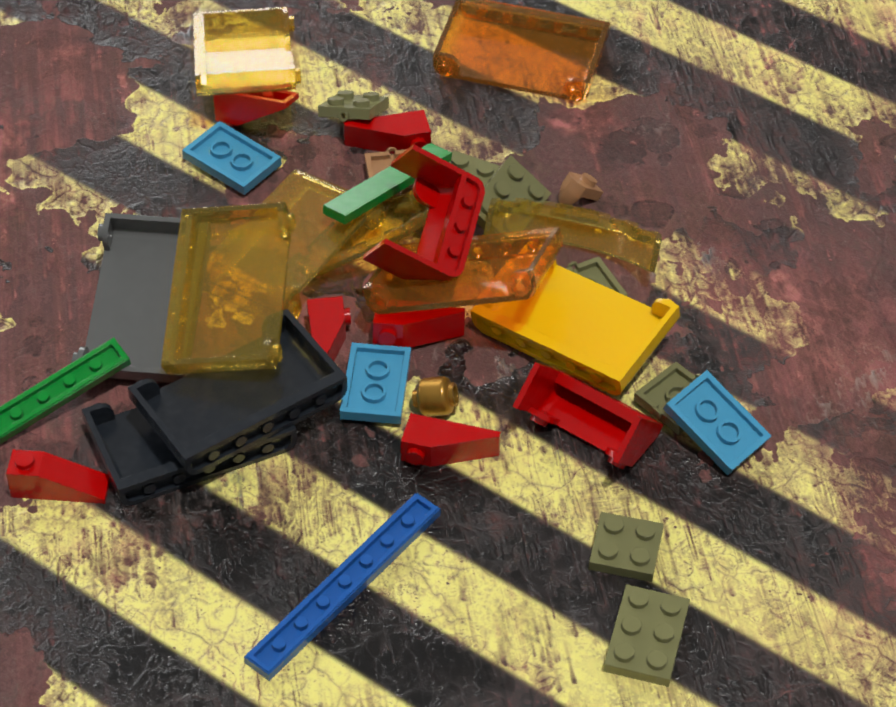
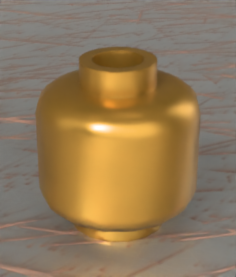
M446 376L423 378L418 382L417 390L412 391L413 405L415 408H419L423 416L437 417L450 415L454 407H457L459 404L457 385Z

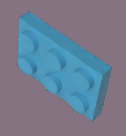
M221 121L217 122L182 150L185 160L243 195L282 165L281 156Z
M351 343L346 372L348 388L341 401L340 419L401 424L411 361V347Z
M708 370L666 403L663 408L727 476L771 438L769 432Z

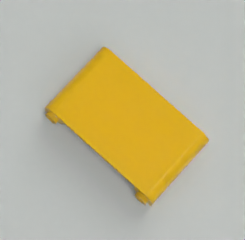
M532 239L527 242L470 310L474 325L482 333L616 396L622 393L680 318L679 305L675 304L672 300L658 298L651 307L557 265L553 249L547 244H541Z

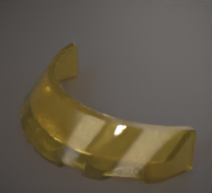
M491 198L483 237L527 238L575 246L624 260L655 273L662 243V234L657 231L641 229L636 222L611 217L610 214L551 201L535 202L527 198H515V201Z

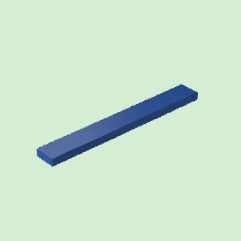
M415 493L244 656V663L270 681L441 515V509L418 493Z

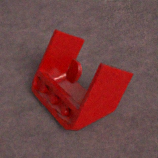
M413 144L392 161L391 167L415 178L413 195L420 204L429 208L417 252L414 253L385 238L366 252L363 260L405 280L450 281L461 275L464 271L484 199L485 187L478 177Z
M537 362L534 363L513 404V407L531 413L530 419L544 427L547 426L548 422L557 425L605 451V454L610 456L607 461L623 470L626 466H634L658 437L664 426L662 423L561 370Z

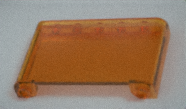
M456 0L434 51L433 67L438 74L445 77L571 101H584L590 93L610 34L611 22L491 0Z
M560 226L473 236L464 271L461 275L450 281L405 280L378 267L362 288L366 304L375 313L389 314L530 299L537 291L563 247ZM419 242L399 245L416 253Z

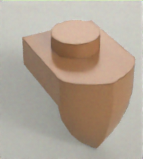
M569 172L560 186L559 207L571 206L581 197L598 201L604 192L596 185L597 180L590 174L585 172L583 174Z

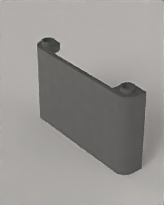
M105 213L104 223L98 226V241H102L104 254L86 345L80 346L78 352L73 353L72 362L114 337L130 358L131 364L108 379L136 381L153 379L156 382L173 383L190 374L212 245L210 220Z

